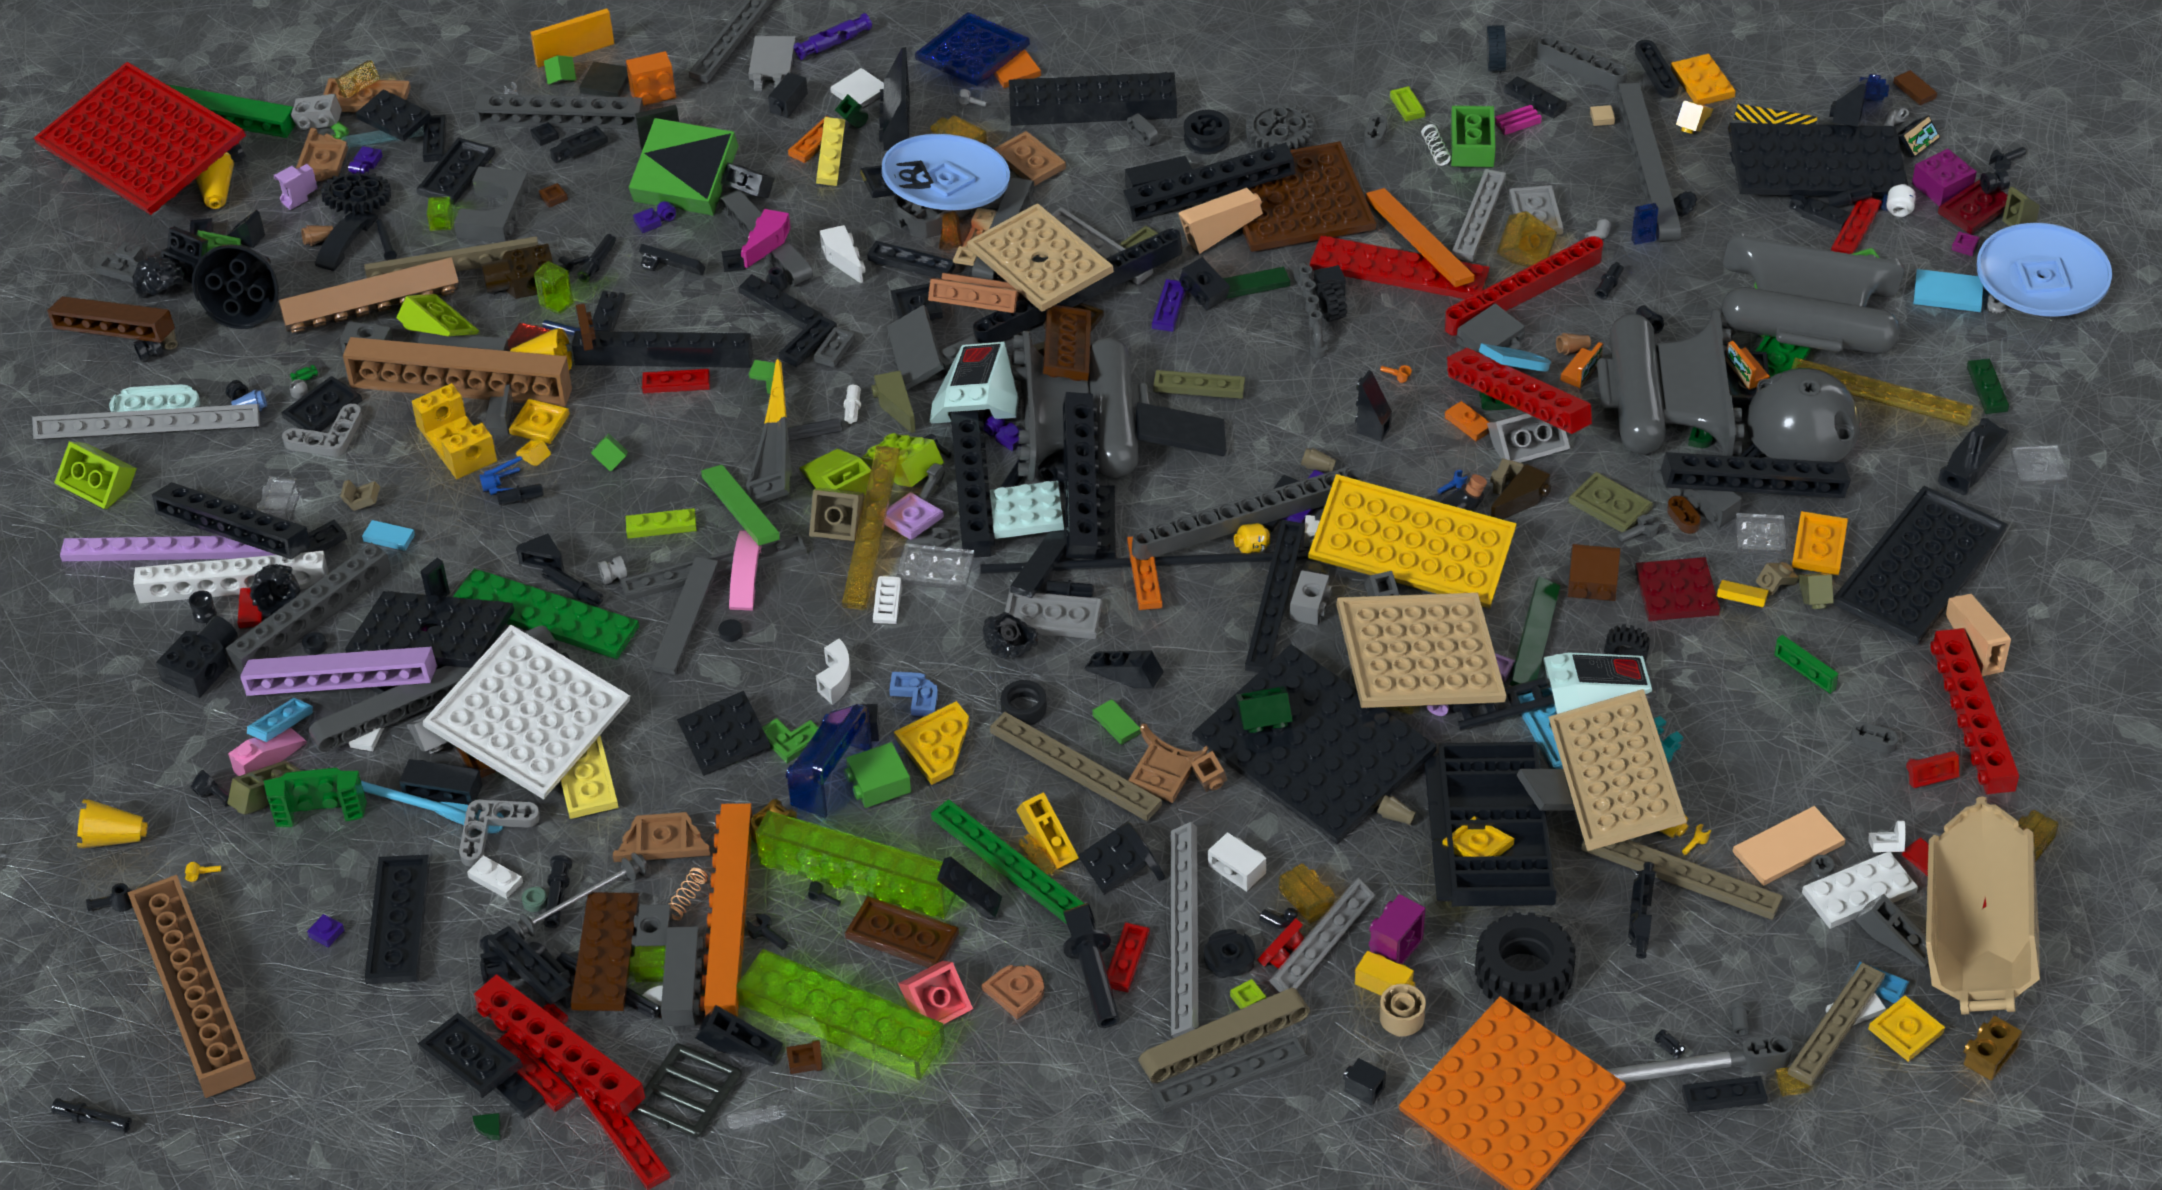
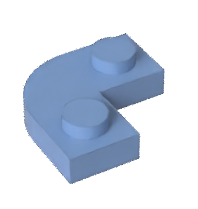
M892 672L889 689L890 696L912 697V716H927L936 711L938 701L937 685L926 679L925 674Z

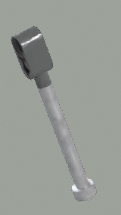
M1777 1034L1748 1039L1740 1050L1605 1070L1624 1083L1741 1066L1750 1073L1764 1072L1787 1067L1790 1063L1793 1043L1789 1037Z

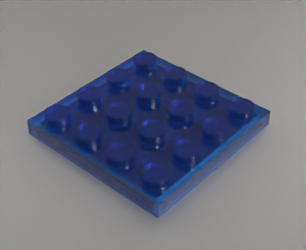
M967 12L915 52V59L972 85L979 86L1030 45V39Z

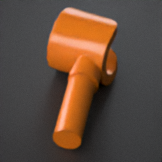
M1406 365L1401 366L1399 370L1381 366L1380 371L1397 376V380L1400 383H1404L1411 375L1412 369Z

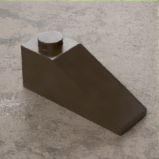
M1526 464L1491 505V517L1503 520L1537 505L1551 491L1550 474Z

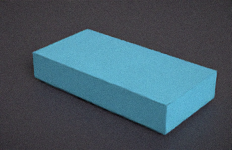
M372 520L362 538L363 542H372L376 545L406 551L415 536L414 529Z

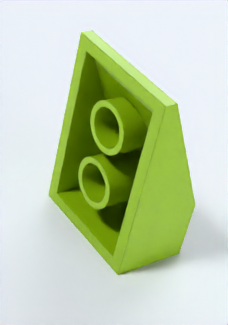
M436 294L406 296L396 317L403 323L406 329L443 336L474 335L479 332L475 326Z

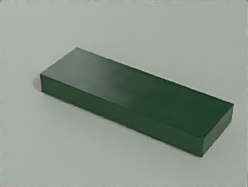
M1284 266L1223 278L1230 286L1227 299L1290 286V279Z

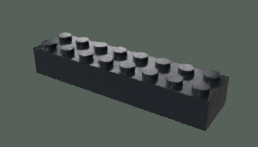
M1175 72L1009 80L1011 126L1127 121L1129 117L1135 114H1140L1146 120L1177 118Z

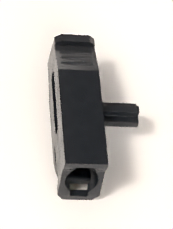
M1982 418L1980 424L1975 426L1954 450L1947 467L1944 466L1940 469L1939 484L1956 493L1966 495L1969 492V488L1980 480L2004 450L2009 431L2000 428L1988 418Z

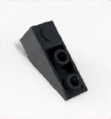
M1368 370L1366 375L1359 379L1356 390H1358V398L1356 400L1358 413L1355 417V423H1357L1358 434L1382 442L1391 429L1392 410L1373 372Z
M1152 650L1098 651L1091 656V659L1085 666L1086 671L1132 688H1154L1164 673Z

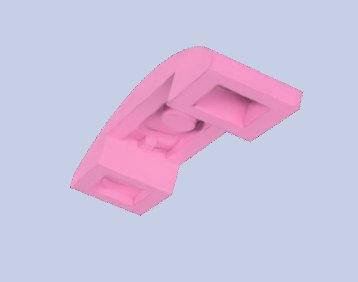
M739 531L735 545L730 583V610L753 611L756 572L762 545L758 546L747 531Z

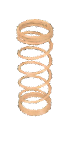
M692 868L686 876V881H683L681 888L677 889L676 896L671 898V903H669L672 904L670 905L671 908L680 915L678 917L672 914L674 920H681L686 910L683 906L673 903V898L677 897L682 904L691 906L687 898L678 895V891L682 889L688 897L696 898L693 891L683 888V884L687 882L692 889L701 891L697 883L705 884L708 880V875L702 869ZM692 871H697L701 873L704 877H702L699 874L693 873ZM690 875L695 882L688 881V876ZM689 882L697 885L699 890L693 888ZM684 890L690 891L694 897L688 895ZM679 897L687 900L689 904H686L683 901H681ZM674 905L680 906L684 910V912H682L678 907Z

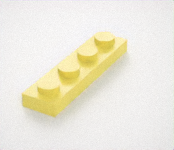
M824 118L816 184L837 186L845 119Z

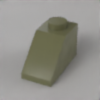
M2010 187L2002 221L2009 226L2037 222L2040 205L2016 188Z
M1798 574V582L1804 604L1812 605V609L1826 608V604L1833 603L1831 574Z

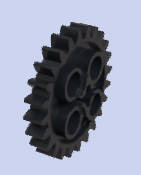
M349 171L348 175L340 173V177L333 176V180L327 179V183H323L321 188L322 202H325V206H329L330 209L336 208V212L344 210V214H347L349 211H352L353 215L358 211L362 214L366 210L373 212V208L379 210L380 206H386V202H390V183H388L387 179L383 180V176L376 177V173L368 175L367 171L364 174H360V171H357L356 174H352Z

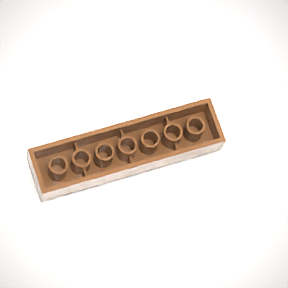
M452 257L281 299L279 300V305L286 331H291L294 334L305 331L304 327L313 325V328L325 326L327 321L343 322L348 320V316L356 314V317H363L369 315V311L375 309L378 312H383L391 309L390 306L399 304V307H401L406 296L439 293L442 296L455 293V289H458L459 282Z

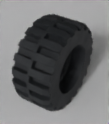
M1521 912L1513 913L1511 917L1505 915L1500 917L1498 922L1493 921L1479 937L1475 960L1477 983L1483 989L1485 996L1489 999L1493 998V1002L1501 996L1524 1013H1530V1010H1536V1012L1543 1011L1545 1006L1551 1008L1558 1004V999L1562 1000L1565 998L1573 983L1576 949L1568 932L1562 931V926L1557 922H1550V918L1543 915L1542 917H1537L1535 913L1529 912L1528 915H1521ZM1515 954H1529L1541 959L1546 966L1534 971H1522L1509 966L1504 959Z

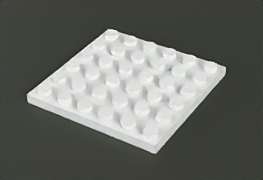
M510 625L423 720V727L542 799H545L630 701V695Z

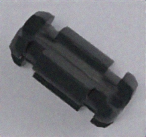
M1662 1029L1656 1034L1655 1042H1660V1046L1670 1055L1674 1054V1058H1680L1685 1053V1046H1680V1042L1670 1033L1666 1034L1667 1031Z

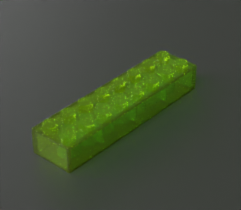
M767 811L755 832L760 864L768 868L779 869L791 875L806 877L812 881L826 883L838 889H846L862 896L866 895L887 903L900 905L909 910L913 909L926 913L929 916H937L945 919L956 898L955 893L937 880L943 862L772 811Z
M765 949L761 950L736 985L739 1005L919 1081L945 1043L943 1023Z

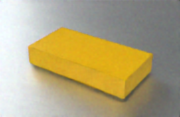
M1722 580L1718 588L1717 597L1764 607L1769 590Z

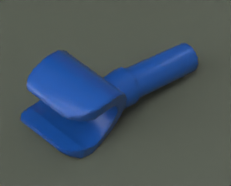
M1462 470L1455 471L1453 480L1437 489V492L1442 494L1453 487L1461 488L1463 484H1466L1468 476L1462 477Z

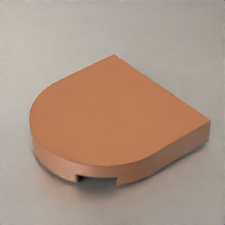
M1009 965L982 984V990L1018 1020L1041 1001L1044 995V982L1040 972L1032 966L1013 967V965Z

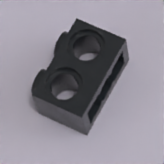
M727 163L721 183L758 197L769 198L775 178L741 165Z

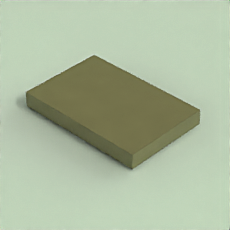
M1595 472L1569 496L1568 501L1573 506L1620 532L1633 528L1637 524V518L1646 515L1653 508V503L1598 472Z

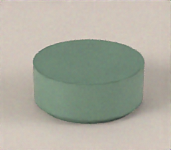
M540 887L528 888L522 894L523 907L529 912L541 911L547 905L546 891Z

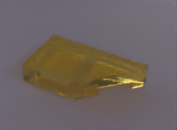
M1789 1067L1776 1069L1775 1076L1782 1096L1808 1093L1813 1085L1809 1086L1788 1075Z

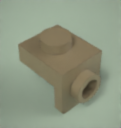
M1502 458L1498 469H1494L1491 474L1490 483H1493V493L1501 495L1508 480L1512 481L1524 467V464Z
M350 480L344 481L340 497L355 511L375 504L380 486L374 481L356 488Z
M1785 562L1767 563L1756 579V583L1762 589L1769 590L1768 595H1774L1780 585H1795L1799 577L1793 572V568Z

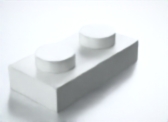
M484 855L467 872L469 879L506 899L523 884L522 876Z

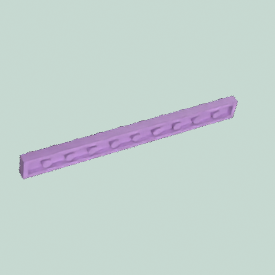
M222 536L64 538L60 553L62 562L236 559L276 555Z

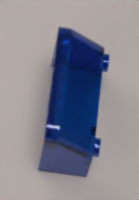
M854 704L832 710L824 716L821 726L795 763L790 765L786 771L791 806L822 818L827 817L825 781L849 746L863 751L872 749L868 707Z

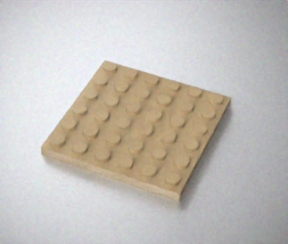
M1478 593L1337 598L1336 606L1361 708L1505 702L1506 692Z

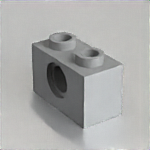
M1301 570L1290 603V620L1318 625L1320 616L1324 617L1326 613L1327 603L1325 601L1326 599L1330 600L1332 586L1329 585V575Z

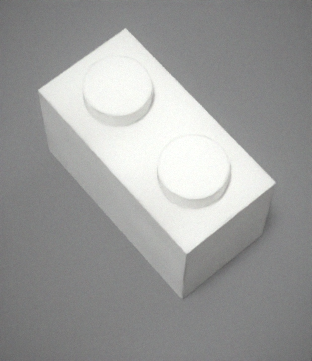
M1227 832L1208 850V866L1247 892L1266 874V857L1260 851L1246 845L1240 838H1235Z

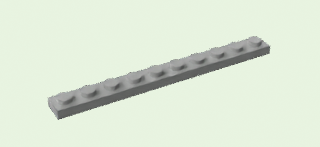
M259 404L32 417L33 438L49 439L259 427Z
M1192 822L1171 830V1036L1173 1038L1199 1028L1197 826Z

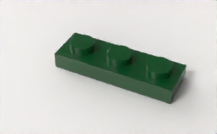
M1991 360L1968 361L1967 369L1985 414L2008 412L2009 403Z

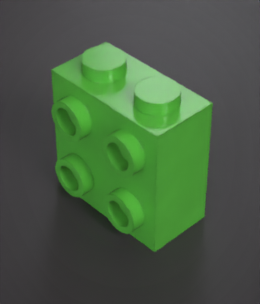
M892 742L846 757L847 768L844 769L846 780L848 783H853L854 786L852 788L855 798L857 800L861 799L865 808L911 793L910 776Z

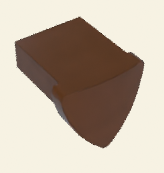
M812 1040V1043L786 1047L790 1074L814 1070L822 1071L823 1061L820 1040Z

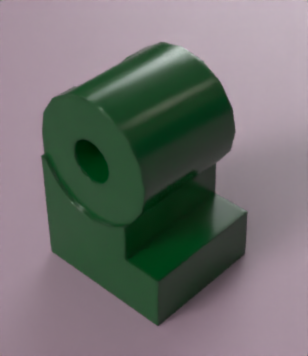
M849 94L845 96L835 109L839 115L857 128L864 126L869 118L867 112Z

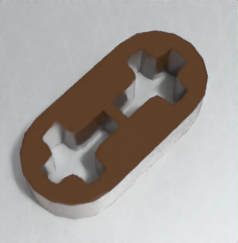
M1673 496L1668 500L1667 513L1678 528L1687 534L1696 533L1700 528L1701 517L1690 502L1682 496Z

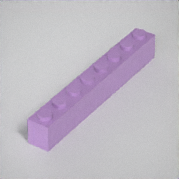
M432 647L252 659L247 661L240 677L246 696L431 683L437 664Z

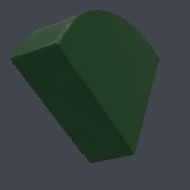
M499 1113L472 1116L477 1131L487 1136L490 1140H501Z

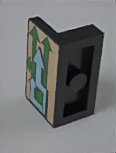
M1929 115L1914 120L1897 133L1899 144H1905L1911 157L1917 156L1940 138Z

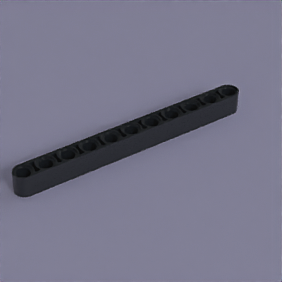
M1174 228L1166 229L1106 258L1113 265V273L1055 305L1074 307L1178 257L1183 250L1179 230ZM1023 298L1017 301L1015 313L996 311L977 320L973 324L975 339L979 344L1002 342L1013 335H1017L1046 321L1047 309L1042 312L1027 298Z

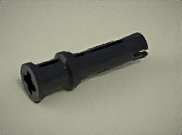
M556 855L550 860L552 869L551 874L547 878V883L550 887L546 912L563 903L564 890L570 883L568 873L573 864V861L567 856ZM561 910L544 918L543 924L548 928H557L560 925Z

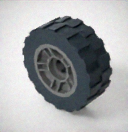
M1504 25L1487 26L1488 71L1506 70Z

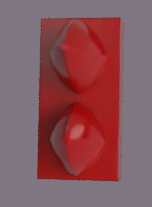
M1955 751L1940 755L1936 754L1920 760L1910 758L1906 763V768L1909 772V784L1913 788L1960 777L1959 755Z
M1295 918L1262 953L1257 961L1264 967L1270 962L1279 969L1290 956L1284 946L1294 951L1305 939L1299 931L1303 924Z

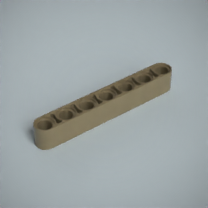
M1289 988L1152 1047L1140 1055L1138 1062L1152 1083H1160L1296 1024L1308 1016L1310 1008L1297 989Z

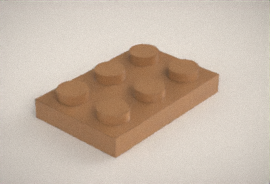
M1027 131L994 148L1005 159L1009 168L1021 178L1034 180V186L1066 169V162Z

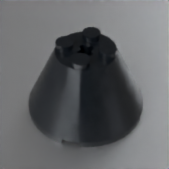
M232 244L215 247L200 258L193 272L192 287L197 302H200L206 310L205 313L211 319L223 326L235 329L254 327L266 320L277 305L279 286L271 266V261L267 256L255 250Z

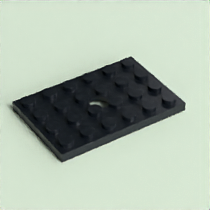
M383 591L346 646L345 651L350 653L432 647L437 665L472 668L495 643L515 611L513 603ZM427 624L438 625L430 627L427 632L421 630Z

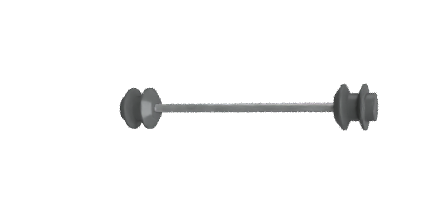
M632 853L631 860L622 858V870L532 920L527 915L520 914V921L517 922L511 919L510 927L525 941L524 935L528 934L533 937L535 935L534 924L623 875L633 881L636 880L637 873L645 875L647 868L646 860L642 855Z

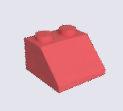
M941 961L898 983L908 1007L927 1032L973 1009L953 962Z

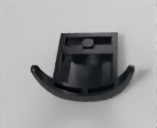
M1128 821L1078 855L1104 895L1147 865L1159 881L1165 878L1162 869L1134 826Z

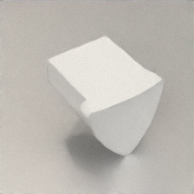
M1897 821L1894 832L1869 833V844L1872 851L1905 852V821Z

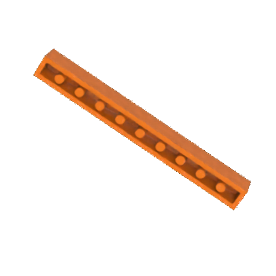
M751 803L721 804V812L716 814V829H719V833L714 834V847L717 848V853H713L712 856L713 868H716V871L711 873V888H714V893H709V907L712 908V913L707 915V926L711 930L710 933H706L705 938L706 949H709V953L704 954V969H707V975H702V990H705V996L700 997V1010L705 1011V1015L717 1005L738 1017L752 842L751 818L753 813Z

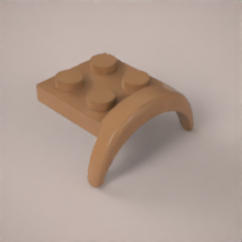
M1142 723L1140 731L1149 747L1128 781L1158 798L1173 803L1193 770L1191 762L1206 755L1208 747L1205 746L1202 750L1196 752L1175 748L1159 739L1149 729L1147 724Z

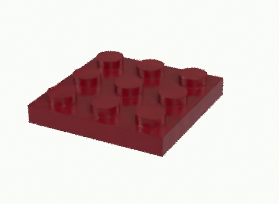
M1706 557L1639 562L1635 564V571L1648 621L1719 615L1720 607Z

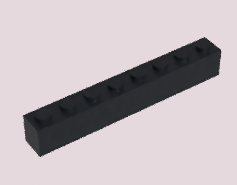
M575 331L572 342L575 365L751 368L753 357L751 333L595 331L596 340H592L593 349L584 351L581 331Z

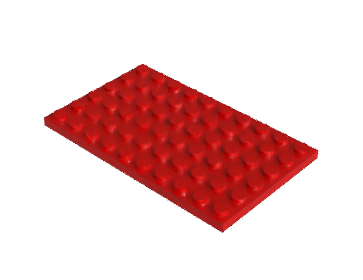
M126 62L33 139L39 146L152 215L167 201L175 197L185 186L189 185L197 176L206 171L215 161L223 157L228 150L237 145L246 134L242 128L131 63Z

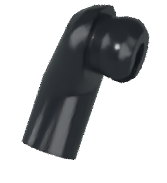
M1288 908L1284 914L1276 915L1264 909L1260 914L1259 920L1276 929L1288 927L1295 918L1297 919L1298 911L1294 908Z

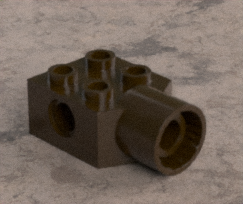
M548 243L506 251L502 260L481 264L487 293L505 290L515 299L559 291Z

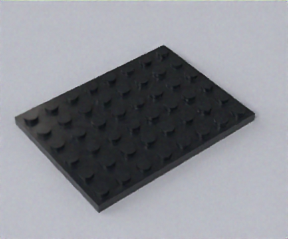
M1292 644L1284 649L1192 732V739L1203 747L1207 746L1208 751H1213L1216 757L1336 844L1382 802L1385 795L1389 796L1437 751L1436 744L1384 708H1361L1357 689ZM1284 686L1288 692L1292 722H1287L1288 726L1282 728H1273V725L1264 726L1263 730L1259 732L1249 733L1248 729L1244 730L1236 694Z

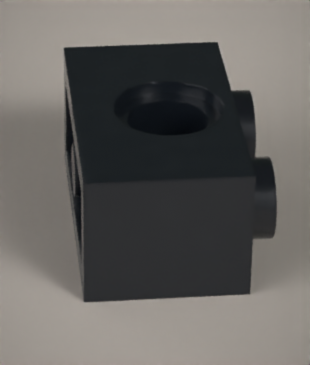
M1203 257L1182 268L1179 279L1181 286L1206 311L1227 299L1230 289L1229 284Z

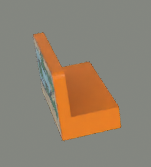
M1734 341L1728 342L1725 361L1748 389L1757 387L1760 380L1769 379L1770 376L1746 347L1740 349Z
M1598 342L1592 351L1581 348L1561 373L1560 381L1581 388L1597 368V361L1602 358L1603 343Z

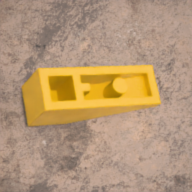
M1044 792L1021 803L1016 809L1028 833L1056 870L1079 859Z

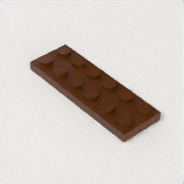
M1054 305L1047 309L1043 374L1054 378H1070L1073 381H1088L1091 334L1090 310Z
M592 892L588 894L571 999L572 1010L624 1011L632 955V936L635 934L634 916L638 913L639 893Z

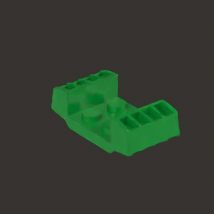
M338 768L287 772L282 777L264 780L267 799L276 827H293L294 812L342 807L345 822L361 819L364 816L367 801L359 771H341Z

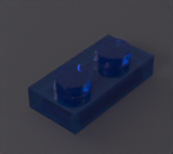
M1656 203L1635 207L1631 238L1634 245L1655 241L1659 209Z

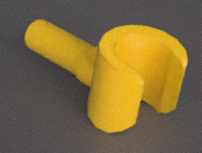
M1703 824L1697 825L1694 838L1682 850V853L1687 855L1696 845L1706 844L1711 830L1703 833L1701 832Z
M190 862L185 869V880L195 882L198 880L199 874L221 872V865L200 867L198 863Z

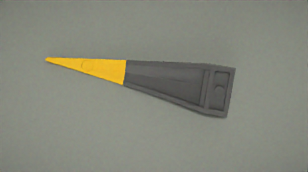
M778 359L775 362L771 394L761 439L746 482V494L756 505L790 494L792 469L782 363Z

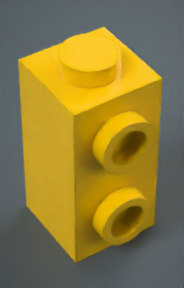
M1370 951L1365 953L1355 969V985L1381 996L1387 988L1393 985L1408 984L1415 987L1416 982L1413 981L1414 970Z

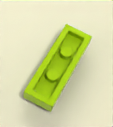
M695 508L626 516L627 539L697 531Z

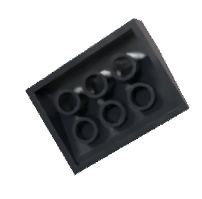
M906 47L901 48L884 80V89H880V102H882L880 103V115L883 116H879L880 129L883 130H879V142H883L884 151H888L895 144L909 138L910 89Z

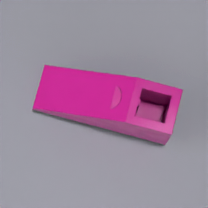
M764 209L761 216L756 220L754 230L749 233L747 244L743 245L741 250V257L744 258V266L746 268L785 242L791 230L789 213Z

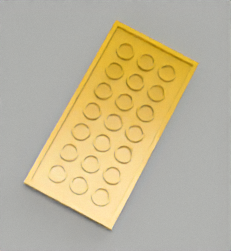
M1336 474L1308 558L1367 575L1392 571L1396 583L1436 594L1478 593L1481 606L1490 609L1517 524Z

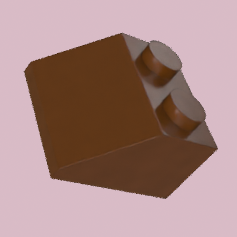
M1573 544L1568 597L1615 601L1620 548Z

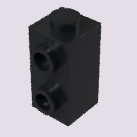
M788 72L768 96L770 113L788 118L808 94L806 77Z

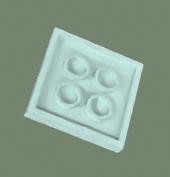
M1045 481L1029 485L1022 484L1020 486L1000 487L990 490L995 539L1064 530L1058 481Z

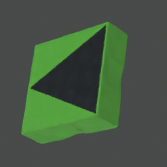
M655 118L629 185L633 201L656 206L662 201H667L674 207L685 211L713 216L722 193L723 184L721 182L727 163H733L739 147L735 133L733 131Z

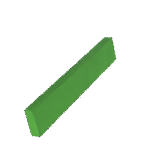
M723 465L701 470L702 478L758 546L780 539L777 529Z

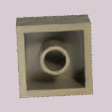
M826 488L814 489L809 536L848 541L859 540L861 536L864 493Z

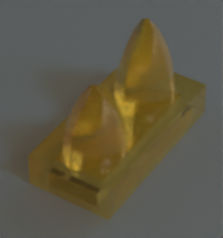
M367 60L335 80L343 97L348 98L380 80L373 61Z

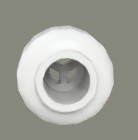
M1905 184L1892 187L1887 196L1886 205L1888 211L1896 217H1904L1912 213L1915 208L1916 192Z

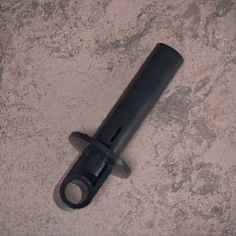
M1085 903L1064 911V917L1071 937L1064 943L1063 952L1069 958L1080 960L1097 1026L1108 1028L1120 1021L1101 954L1110 946L1111 938L1107 932L1096 930L1089 903Z

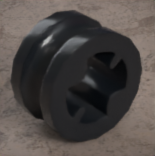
M233 380L227 385L225 393L232 400H236L248 394L249 390L240 380Z

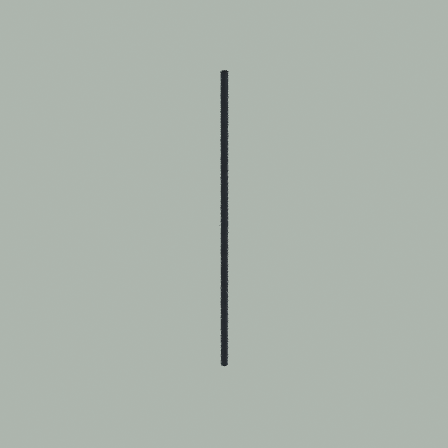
M1299 550L1297 560L1310 559L1308 558L1310 550ZM1274 552L1161 556L1154 558L1156 566L1272 561ZM1130 558L1058 561L1052 571L1131 567ZM1027 562L980 564L981 574L1021 572Z

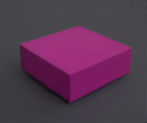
M1958 232L1951 250L1973 256L1980 237Z

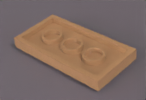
M329 78L323 95L335 94L342 108L341 112L355 113L383 89L407 100L411 87L409 81Z

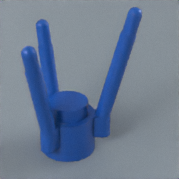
M519 456L493 469L484 471L483 474H479L483 491H490V495L497 494V491L513 489L497 488V486L501 485L500 478L519 472L521 470L520 467L501 473L498 472L521 461L522 457Z

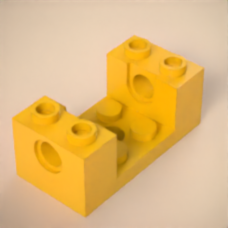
M452 383L411 401L417 427L456 480L497 462L492 435L483 423L474 426L467 418L462 396Z

